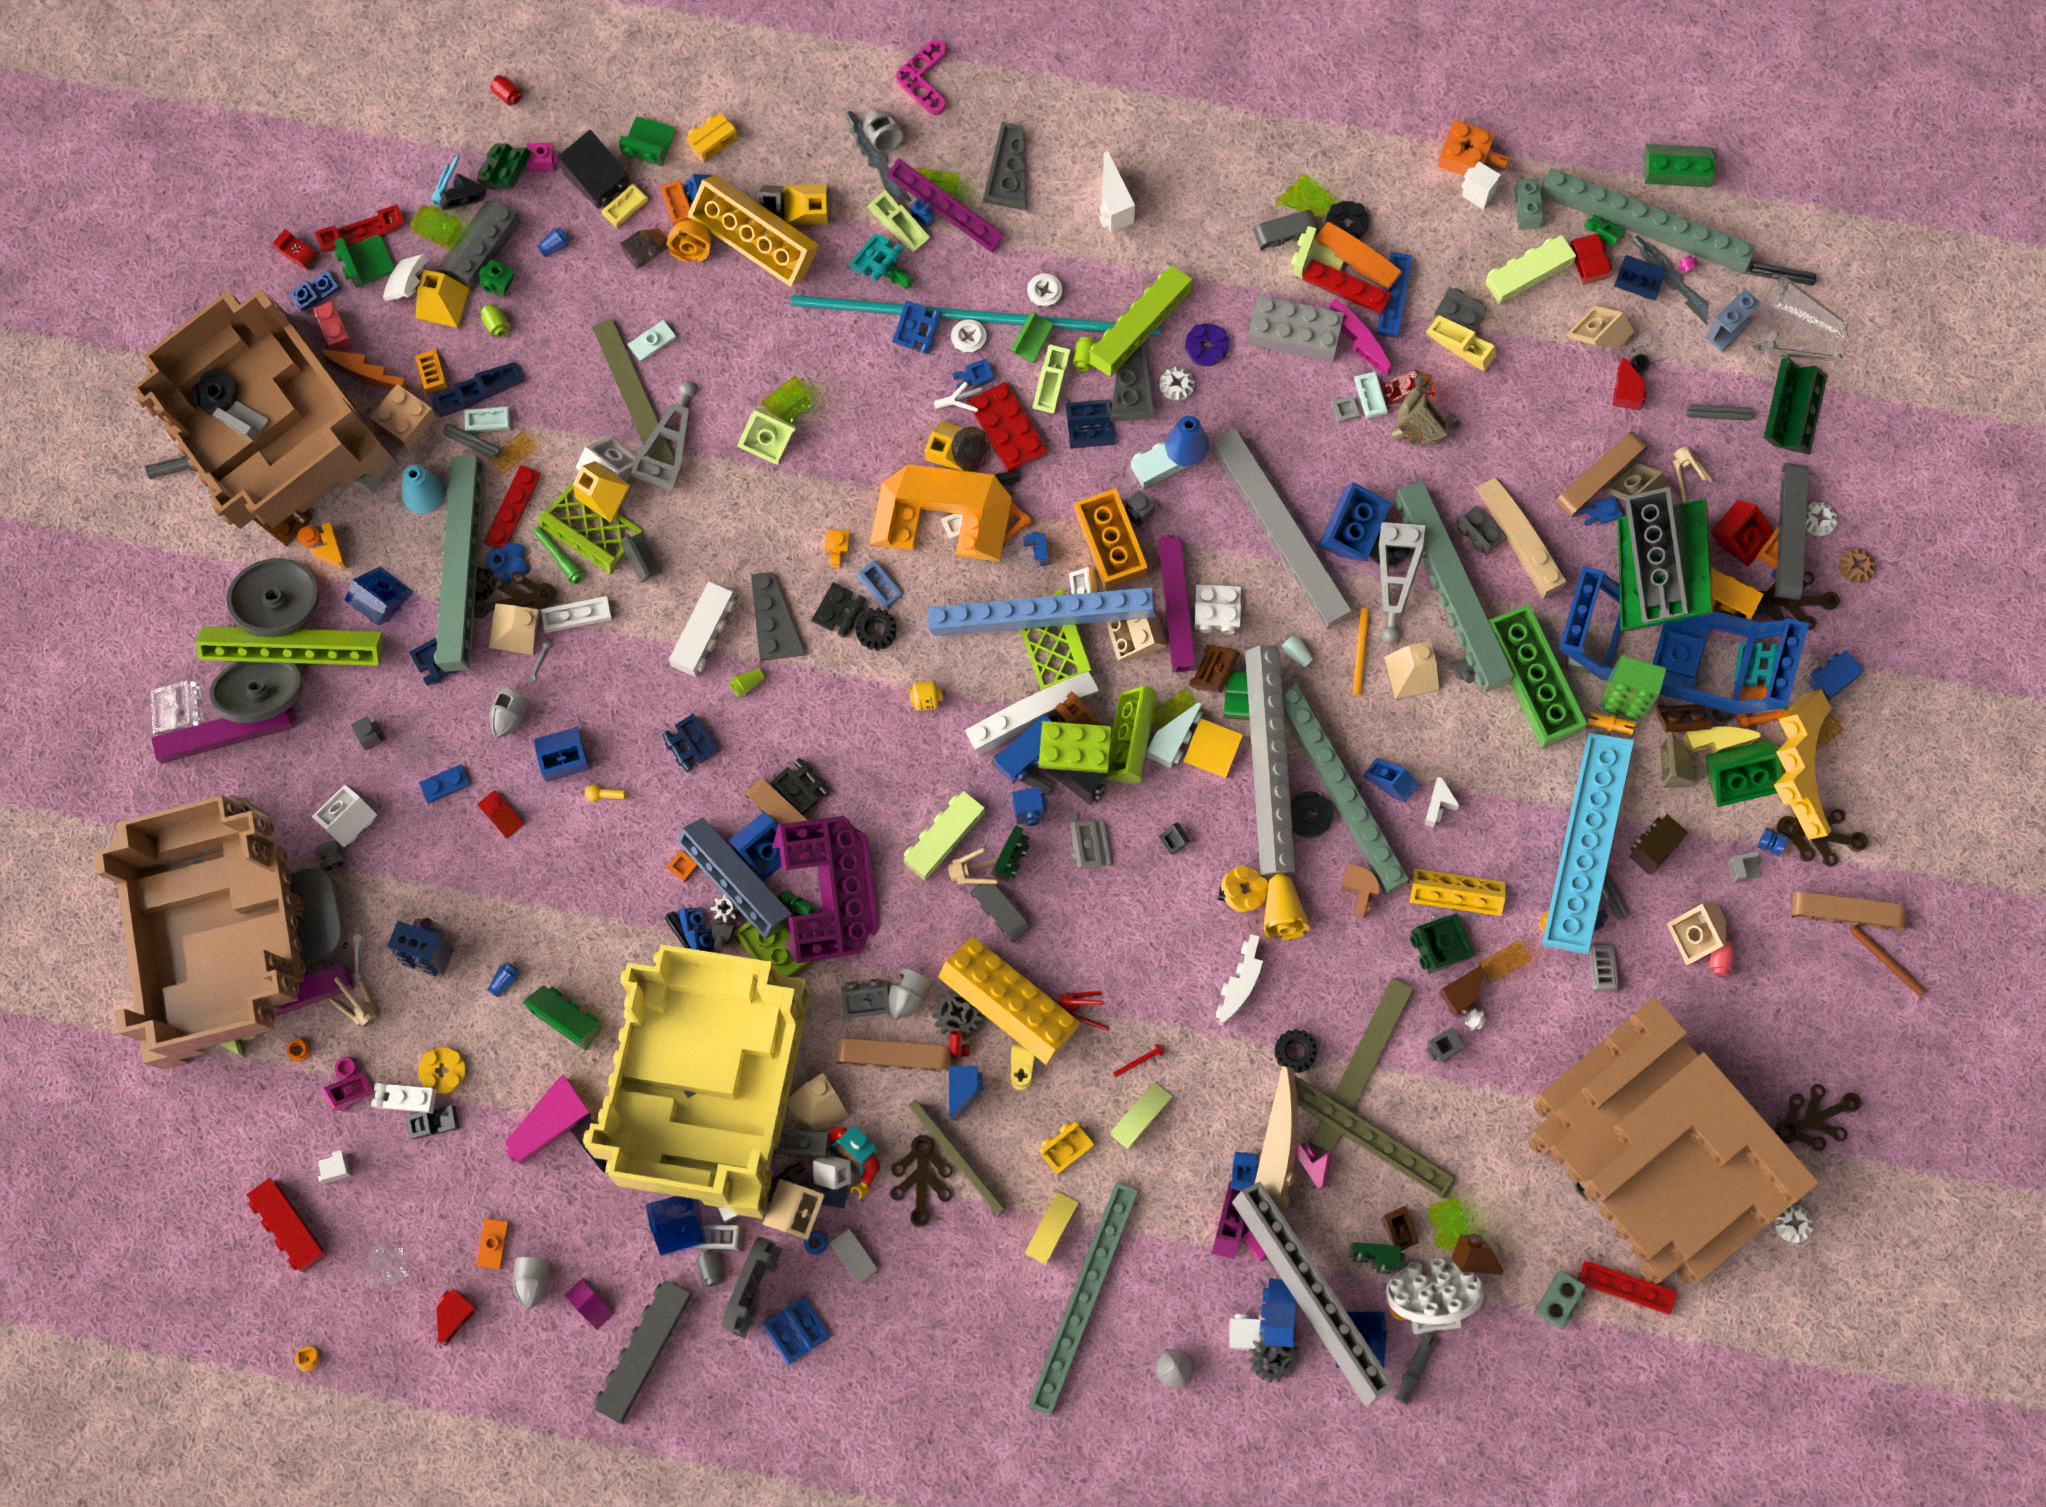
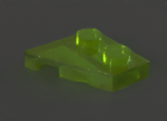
M1303 174L1276 200L1275 204L1281 207H1290L1299 212L1312 210L1314 216L1322 217L1336 203V200L1307 175Z

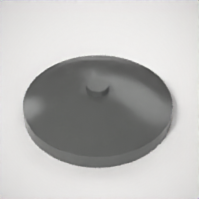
M283 558L265 559L246 567L234 578L227 592V607L236 625L250 634L262 637L281 636L300 628L312 617L319 602V590L313 574L302 564Z
M238 661L224 669L214 679L210 687V700L216 713L224 719L238 723L260 722L278 716L289 709L299 698L303 682L298 668L293 663Z

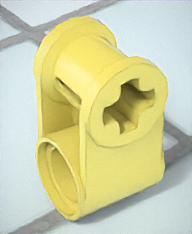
M1012 1044L1011 1084L1017 1090H1025L1031 1085L1035 1055L1021 1044ZM1019 1073L1024 1074L1023 1082L1018 1081Z

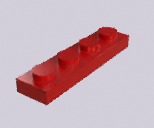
M1311 259L1302 277V281L1382 315L1391 298L1390 292L1314 259Z
M520 464L483 541L484 544L496 549H502L504 545L509 543L542 475L541 472Z
M1586 1260L1583 1261L1577 1280L1587 1288L1668 1316L1671 1315L1677 1294L1676 1291Z

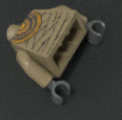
M1422 375L1415 379L1416 388H1413L1404 399L1398 410V427L1391 431L1396 441L1406 437L1413 446L1421 444L1436 445L1450 433L1451 429L1457 430L1461 426V423L1456 420L1457 416L1451 413L1444 418L1425 393L1421 394V391H1426L1431 386L1428 380L1421 386V382L1424 380Z

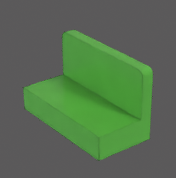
M1031 311L1011 351L1034 363L1054 324Z

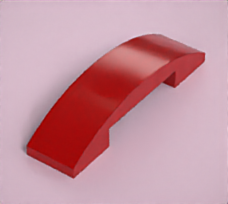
M393 205L378 210L377 216L337 229L333 225L314 231L321 251L332 252L337 249L334 242L337 239L343 238L348 247L375 235L382 237L404 226L405 222L398 205Z

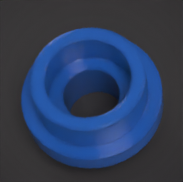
M812 1231L808 1241L804 1240L806 1251L812 1255L822 1254L828 1245L826 1236L819 1231ZM814 1239L820 1240V1246L817 1248L811 1245Z

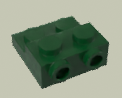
M508 143L494 144L487 153V160L479 169L476 180L490 190L513 189L532 152L526 147L513 148Z
M1017 825L1011 831L991 872L992 875L1006 882L1010 876L1015 878L1020 868L1017 862L1020 856L1025 857L1030 845L1026 844L1029 837L1023 835L1024 829Z
M1457 913L1419 925L1411 931L1410 942L1414 948H1418L1421 955L1419 963L1424 970L1427 969L1429 974L1449 968L1453 964L1475 956Z
M1352 1242L1348 1249V1257H1353L1354 1262L1367 1263L1368 1260L1372 1259L1371 1269H1377L1378 1274L1389 1275L1391 1272L1401 1270V1267H1404L1405 1254L1401 1253V1246Z

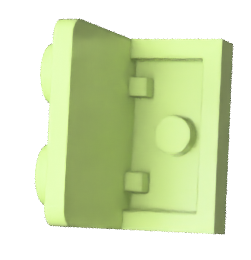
M1308 226L1306 233H1301L1298 245L1301 248L1299 253H1294L1291 262L1292 265H1295L1294 276L1302 278L1311 259L1341 271L1344 261L1335 257L1332 250L1316 242V228Z

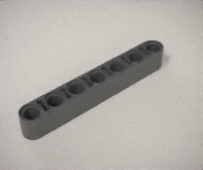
M1785 463L1782 469L1784 479H1781L1776 597L1800 600L1802 595L1808 466Z

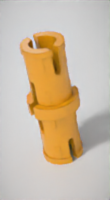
M1590 711L1587 725L1607 729V732L1616 731L1632 736L1636 722L1616 718V715L1613 714L1608 716Z

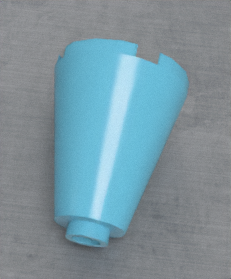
M419 465L408 466L403 472L402 500L405 506L412 512L426 514L437 510L443 504L446 496V488L440 477Z

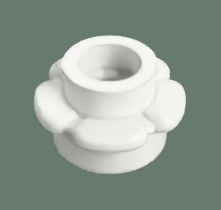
M1474 1008L1467 1016L1465 1024L1470 1027L1471 1031L1479 1030L1485 1023L1484 1011H1478Z

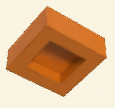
M680 850L667 865L666 869L685 882L698 865L691 857Z

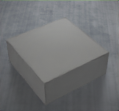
M1353 395L1331 402L1338 423L1359 418L1360 414Z

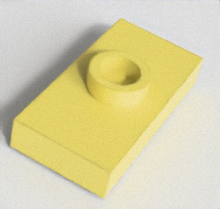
M632 184L606 206L601 213L611 224L618 228L648 202V197Z

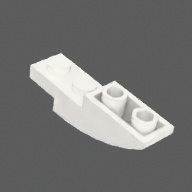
M1250 934L1249 941L1244 940L1241 954H1245L1243 963H1238L1236 976H1240V978L1230 976L1229 983L1224 982L1221 995L1225 996L1223 1005L1218 1004L1215 1018L1220 1019L1218 1025L1223 1026L1233 1018L1244 1005L1255 986L1263 963L1262 960L1254 959L1259 936Z

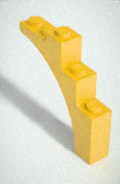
M1822 689L1802 694L1779 718L1788 740L1776 753L1786 773L1774 786L1783 804L1791 805L1808 840L1828 836L1831 832L1820 802L1815 772V753L1819 731L1825 717L1832 709Z

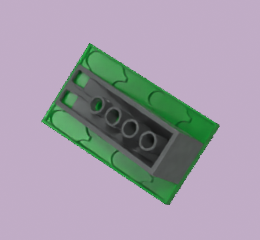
M1670 486L1625 496L1627 516L1617 518L1621 631H1635L1644 627L1658 626L1663 623L1682 621L1687 618L1701 617L1713 613L1707 499L1702 498L1683 503Z

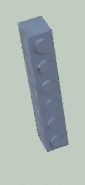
M702 817L682 828L677 843L765 939L786 927L788 917L792 915L788 908L777 899L773 892L759 879L757 874L722 839L712 825Z

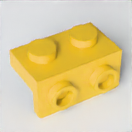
M1077 1121L1073 1124L1071 1122L1066 1123L1059 1129L1060 1134L1053 1139L1050 1136L1041 1144L1040 1155L1057 1176L1094 1147V1144L1080 1128Z

